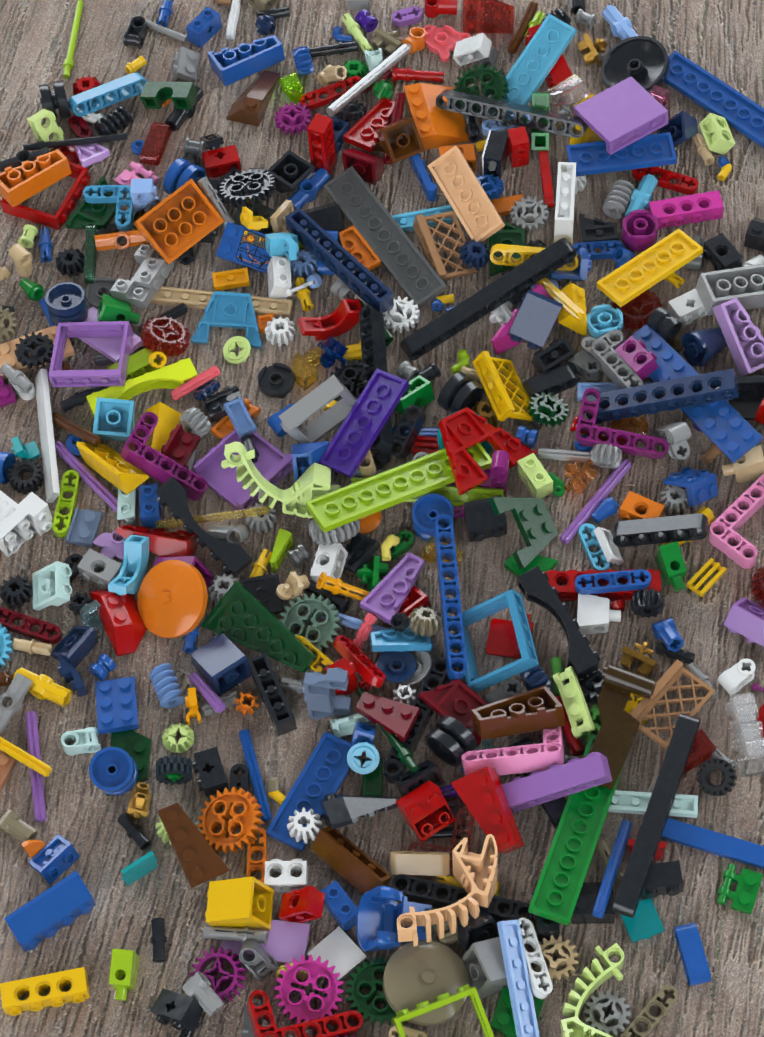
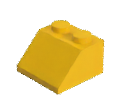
M573 283L562 288L561 291L586 313L585 290ZM562 307L558 314V323L582 336L586 335L587 315L585 314L584 320L580 319L578 321Z

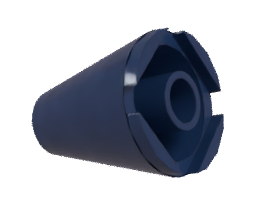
M720 327L689 331L681 338V346L684 345L685 349L683 355L695 367L704 366L728 346Z

